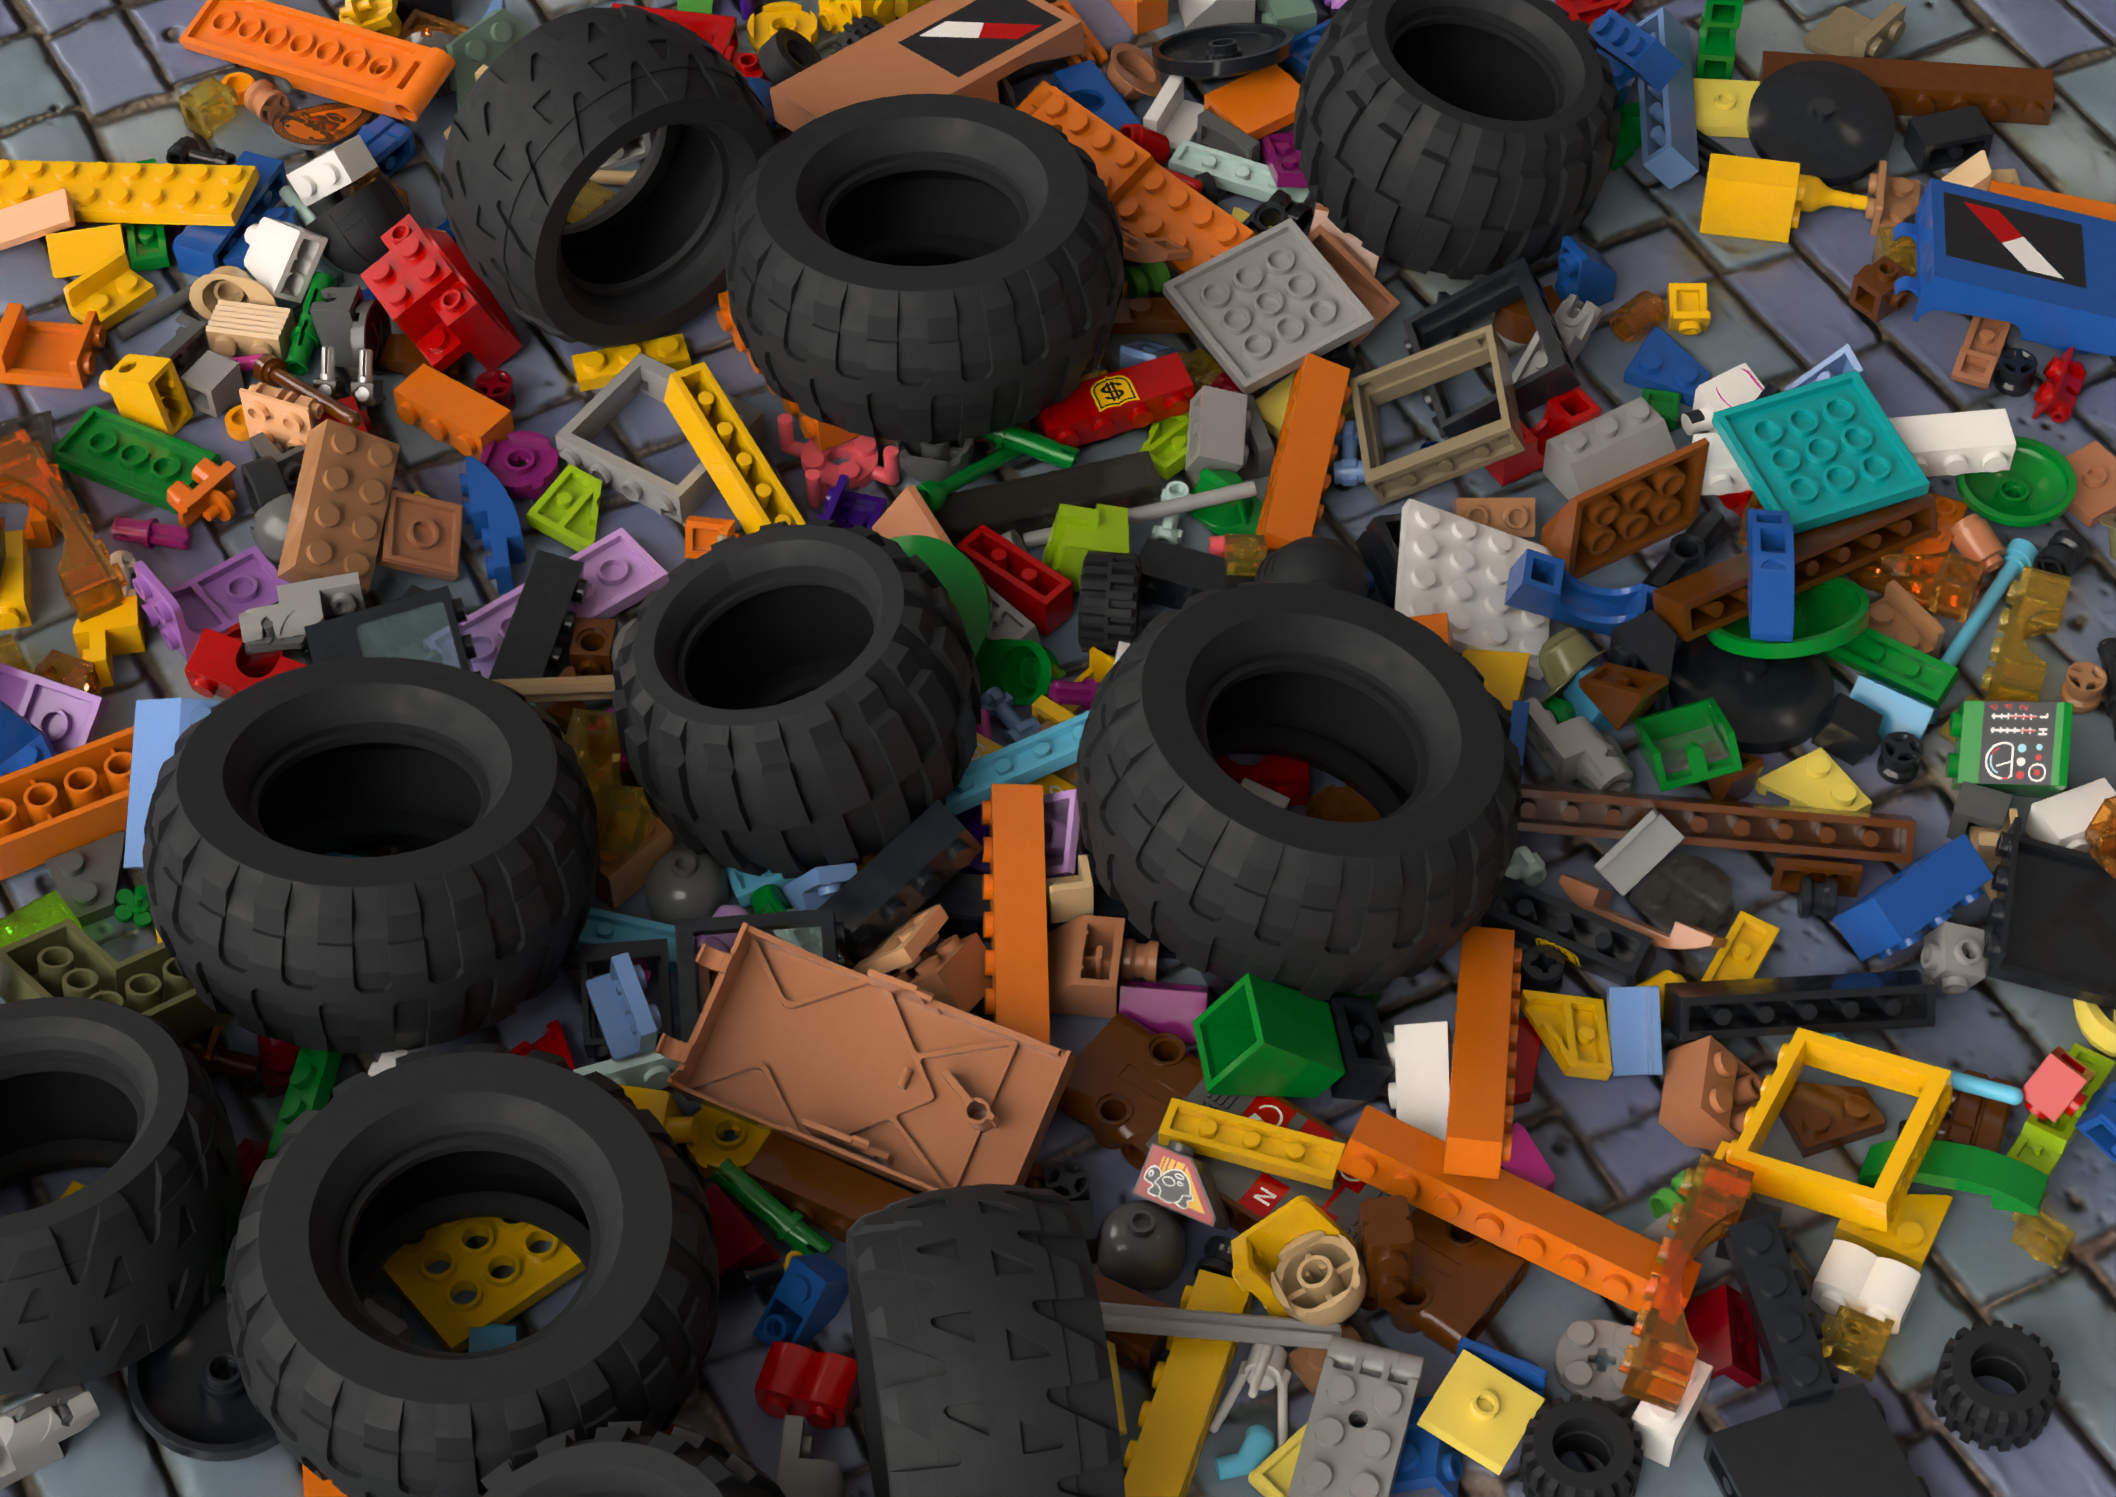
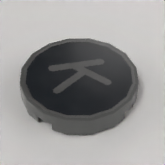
M362 300L355 309V313H360L359 320L353 321L350 330L352 357L356 366H359V350H372V375H382L386 368L378 366L389 334H392L390 317L378 300Z

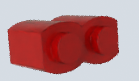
M774 1341L771 1343L754 1388L757 1406L774 1418L784 1419L785 1415L804 1416L811 1425L820 1429L846 1427L859 1393L856 1360L831 1352H815L794 1343Z

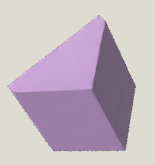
M1077 789L1043 795L1046 879L1078 875V855H1084L1085 843L1079 816Z

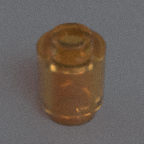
M1641 291L1615 310L1614 316L1610 320L1612 332L1623 342L1638 341L1655 326L1657 327L1664 322L1666 318L1665 304L1658 295L1650 291Z

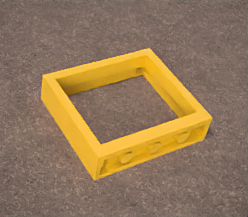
M1798 1027L1790 1043L1785 1042L1782 1045L1773 1075H1766L1762 1083L1758 1104L1756 1107L1751 1106L1748 1109L1740 1138L1738 1140L1733 1139L1728 1147L1726 1162L1730 1163L1731 1175L1750 1182V1191L1887 1233L1953 1100L1952 1071ZM1804 1065L1918 1097L1874 1188L1758 1154Z

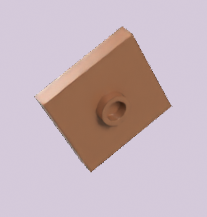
M2096 440L2064 457L2073 468L2077 480L2075 497L2068 510L2090 529L2100 523L2099 517L2102 515L2116 513V457Z
M391 489L380 538L378 566L454 582L459 576L463 505Z

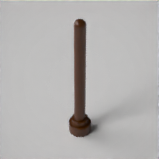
M264 354L255 361L253 375L257 381L273 387L281 385L289 391L296 392L298 396L303 395L317 398L319 403L323 404L324 411L353 428L361 424L362 417L359 413L290 374L286 363L275 355Z

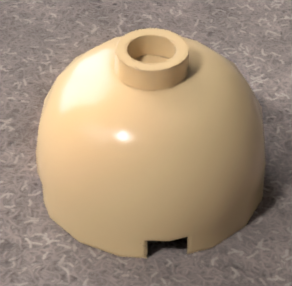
M1312 1231L1296 1237L1281 1250L1278 1255L1280 1263L1276 1268L1275 1274L1272 1271L1270 1281L1274 1296L1292 1318L1308 1325L1328 1327L1333 1324L1342 1323L1356 1313L1365 1297L1368 1279L1361 1256L1346 1237L1339 1234V1238L1336 1236H1326L1324 1231Z

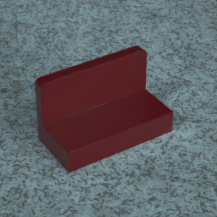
M1724 1284L1689 1300L1682 1312L1685 1354L1713 1366L1710 1380L1725 1375L1746 1389L1761 1383L1758 1338L1743 1295L1729 1285Z

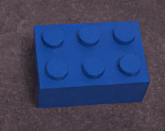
M1964 833L1922 855L1912 864L1902 869L1832 919L1861 962L1876 954L1880 960H1883L1899 949L1904 950L1923 937L1922 933L1930 927L1933 929L1954 915L1952 911L1959 906L1964 907L1982 896L1984 892L1980 886L1994 876Z

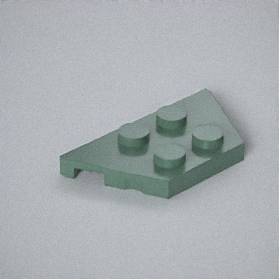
M504 8L494 10L446 45L448 54L456 62L449 80L451 91H456L458 111L469 91L476 83L474 73L483 64L489 67L507 48L533 30Z

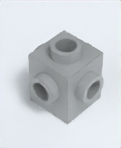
M1945 921L1924 936V948L1921 953V965L1924 968V975L1936 983V987L1941 988L1944 993L1962 994L1967 992L1969 988L1985 978L1988 969V958L1983 957L1985 945L1984 930Z

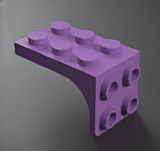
M256 545L173 587H165L142 560L133 564L136 578L132 579V582L144 602L140 606L144 619L150 627L157 626L167 647L171 651L177 649L187 662L204 628L222 634L225 633L231 626L239 622V613L256 607L278 604L277 585L289 584L288 581L276 578L278 570Z
M0 663V700L49 737L57 755L96 740L110 700Z

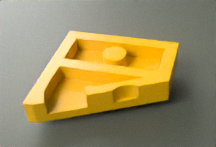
M1523 989L1519 996V1007L1563 1074L1569 1077L1607 1081L1613 1072L1603 999Z

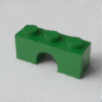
M1704 0L1696 49L1695 78L1731 80L1735 59L1737 29L1740 28L1744 0Z

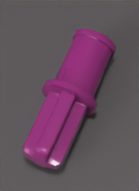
M117 515L112 524V533L114 534L112 537L116 541L144 544L147 549H153L155 545L183 550L191 547L193 532L190 529L160 524L157 518L140 520Z
M1085 678L1082 682L1054 680L1049 688L1048 699L1057 704L1080 705L1083 710L1089 711L1096 690L1101 682H1096L1093 678Z

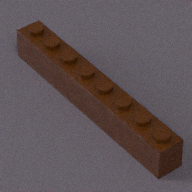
M1763 51L1759 73L1761 84L1775 71L1794 63L1827 61L1842 64L1858 70L1873 80L1886 94L1892 105L1894 115L1916 117L1977 105L1988 122L2048 125L2055 99L2052 69Z
M1929 494L1921 495L1794 534V595L1937 534L1935 496ZM1748 550L1652 591L1654 612L1677 634V638L1688 642L1749 615L1747 596L1749 576Z

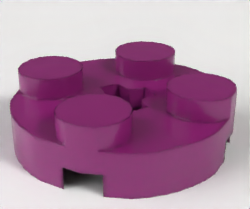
M514 431L507 433L508 439L498 444L496 439L491 441L484 448L480 462L498 478L509 497H526L530 500L539 499L545 493L546 488L558 477L560 470L558 452L556 448L554 449L550 445L549 439L544 435L532 431ZM520 461H525L527 464L523 467H514Z

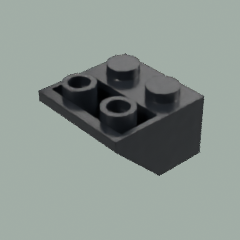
M1650 609L1612 629L1607 663L1666 675L1670 683L1677 634ZM1669 684L1642 716L1665 710Z

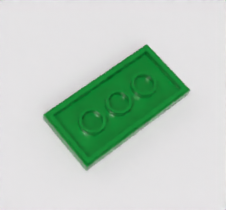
M94 405L48 454L50 464H58L61 469L177 515L178 512L166 501L168 488L177 480H182L192 489L199 484L191 479L192 470L205 457L219 466L222 465L220 454Z

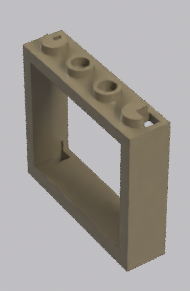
M1492 324L1349 379L1350 386L1352 387L1351 394L1365 484L1381 506L1526 451L1507 348ZM1491 362L1501 413L1500 420L1388 463L1385 462L1377 412L1378 405Z

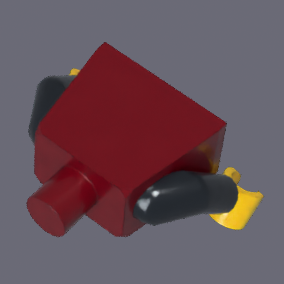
M715 1183L704 1193L710 1205L718 1248L719 1297L780 1283L793 1256L803 1254L799 1251H791L785 1257V1263L782 1264L778 1260L781 1257L779 1252L742 1210L743 1206Z

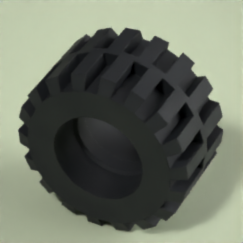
M1088 551L1082 565L1078 610V643L1082 652H1089V649L1094 646L1104 653L1115 654L1119 641L1131 644L1138 637L1142 565L1138 554Z
M1993 1320L1991 1326H1986L1983 1321L1973 1323L1971 1331L1964 1326L1956 1332L1955 1339L1950 1338L1948 1340L1933 1381L1932 1400H1936L1934 1409L1937 1416L1946 1417L1944 1426L1951 1433L1957 1430L1961 1433L1959 1440L1966 1444H1969L1970 1440L1978 1442V1449L1988 1451L1990 1445L1997 1446L1999 1452H2005L2010 1450L2011 1444L2020 1449L2028 1445L2030 1438L2036 1440L2041 1435L2051 1415L2060 1390L2061 1380H2058L2060 1374L2058 1363L2051 1362L2054 1355L2049 1346L2041 1347L2039 1345L2041 1338L2033 1332L2028 1336L2022 1333V1326L2013 1324L2012 1328L2005 1327L2003 1321ZM1980 1376L1999 1378L2011 1385L2017 1394L2006 1396L1991 1393L1980 1386L1975 1378Z
M1571 1395L1570 1402H1565L1562 1397L1552 1400L1551 1409L1543 1405L1536 1411L1535 1419L1530 1418L1523 1437L1518 1474L1519 1482L1524 1483L1522 1492L1525 1497L1635 1496L1644 1450L1641 1449L1642 1438L1640 1432H1633L1634 1422L1629 1416L1621 1418L1619 1416V1407L1613 1403L1609 1407L1601 1405L1602 1398L1592 1396L1591 1401H1582V1395ZM1568 1451L1586 1452L1596 1457L1604 1465V1468L1594 1472L1575 1471L1562 1464L1557 1456Z

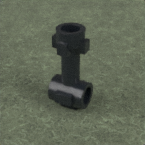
M185 136L181 137L167 150L166 160L170 164L232 165L236 162V156L221 148H216L213 153L200 150V146L195 139Z

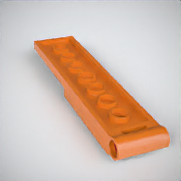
M207 0L178 39L187 50L285 78L295 89L402 121L407 119L412 122H416L456 66L453 57L440 48L427 47L265 0Z
M1043 80L1015 108L1059 129L1067 135L1068 142L1084 149L1096 164L1098 177L1104 180L1109 201L1111 200L1122 230L1140 240L1141 238L1166 237L1192 251L1191 259L1165 262L1178 273L1183 274L1256 236L1254 231L1157 164L1152 154L1055 86H1051L1048 82Z

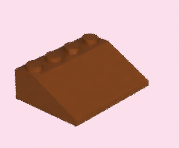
M1703 438L1573 497L1542 527L1540 545L1547 547L1552 556L1564 559L1568 572L1574 578L1579 579L1688 529L1698 515L1710 442Z

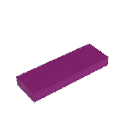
M1273 132L1259 139L1260 151L1276 186L1308 188L1307 180L1300 169L1301 151L1294 150V133Z

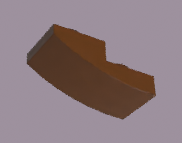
M389 334L378 366L407 377L423 363L432 367L416 344L406 334ZM464 355L442 373L455 380Z

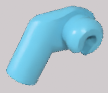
M1261 1424L1249 1427L1245 1433L1246 1438L1238 1453L1214 1458L1218 1480L1249 1475L1273 1452L1275 1444L1273 1433Z

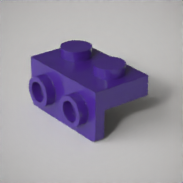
M841 474L836 486L829 487L825 512L818 513L816 519L836 520L840 528H852L860 525L872 530V526L887 510V499L849 491V475Z

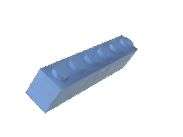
M1661 7L1637 23L1636 26L1656 38L1683 63V66L1660 92L1639 78L1638 91L1642 163L1646 169L1671 190L1680 183L1690 180L1699 172L1690 31L1669 11Z

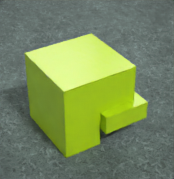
M1098 503L1095 509L1060 504L1042 554V563L1072 581L1073 591L1080 592L1082 565L1088 551L1129 553L1128 508Z

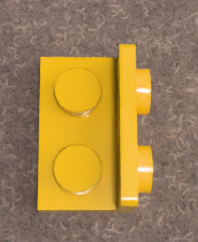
M121 250L66 285L63 289L72 317L84 324L88 311H97L100 324L105 327L106 331L157 297L154 285L130 269L127 255Z

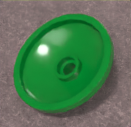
M2014 436L2017 445L2010 470L1966 473L1955 476L1958 493L1973 511L1992 522L2011 527L2038 526L2059 518L2071 506L2077 487L2074 470L2066 458L2042 442L2020 436Z

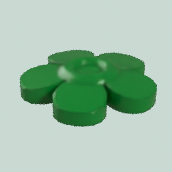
M138 885L135 888L134 895L129 889L119 890L115 896L118 905L114 911L115 918L121 923H128L133 919L134 925L139 928L151 925L152 916L146 885Z

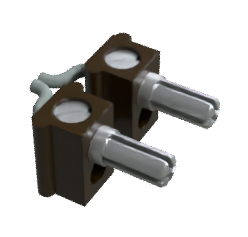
M331 346L322 347L321 373L319 378L313 379V387L335 400L350 397L345 392L346 377H335V348ZM370 349L359 350L358 380L351 382L350 396H354L357 405L361 406L359 410L367 409V406H375L386 401V396L383 395V380H375L372 376L373 351Z

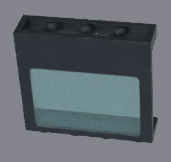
M448 585L304 627L313 664L363 657H398L451 665L482 676L480 670L474 672L471 659L477 657L471 634L464 635L461 623L468 621L461 597L453 598Z

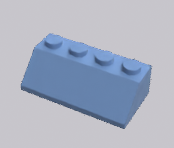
M194 698L136 700L123 869L144 870L142 855L145 843L144 826L163 762L174 756L175 742L190 725L208 716L211 713V708L221 701Z

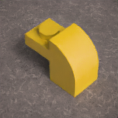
M137 595L112 598L95 603L84 610L75 621L72 634L80 660L84 662L86 673L93 672L97 688L114 686L113 656L145 652L144 619Z

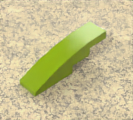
M2074 1043L2068 1053L2095 1073L2094 1077L2082 1090L2088 1098L2072 1118L2064 1113L2056 1122H2053L2049 1118L2042 1120L2031 1113L2024 1123L2020 1136L2006 1155L2043 1172L2049 1178L2079 1131L2075 1124L2082 1112L2087 1109L2086 1106L2092 1095L2098 1089L2104 1087L2116 1064L2115 1061L2077 1043Z

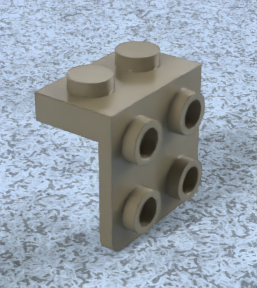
M1893 1L1873 20L1848 7L1840 6L1805 36L1804 46L1822 55L1880 58L1903 35L1906 23L1903 22L1906 6Z

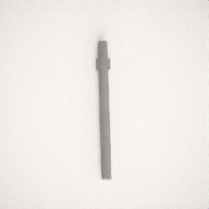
M1254 480L1128 509V524L1132 525L1257 496ZM1052 527L1023 533L1026 549L1045 545Z

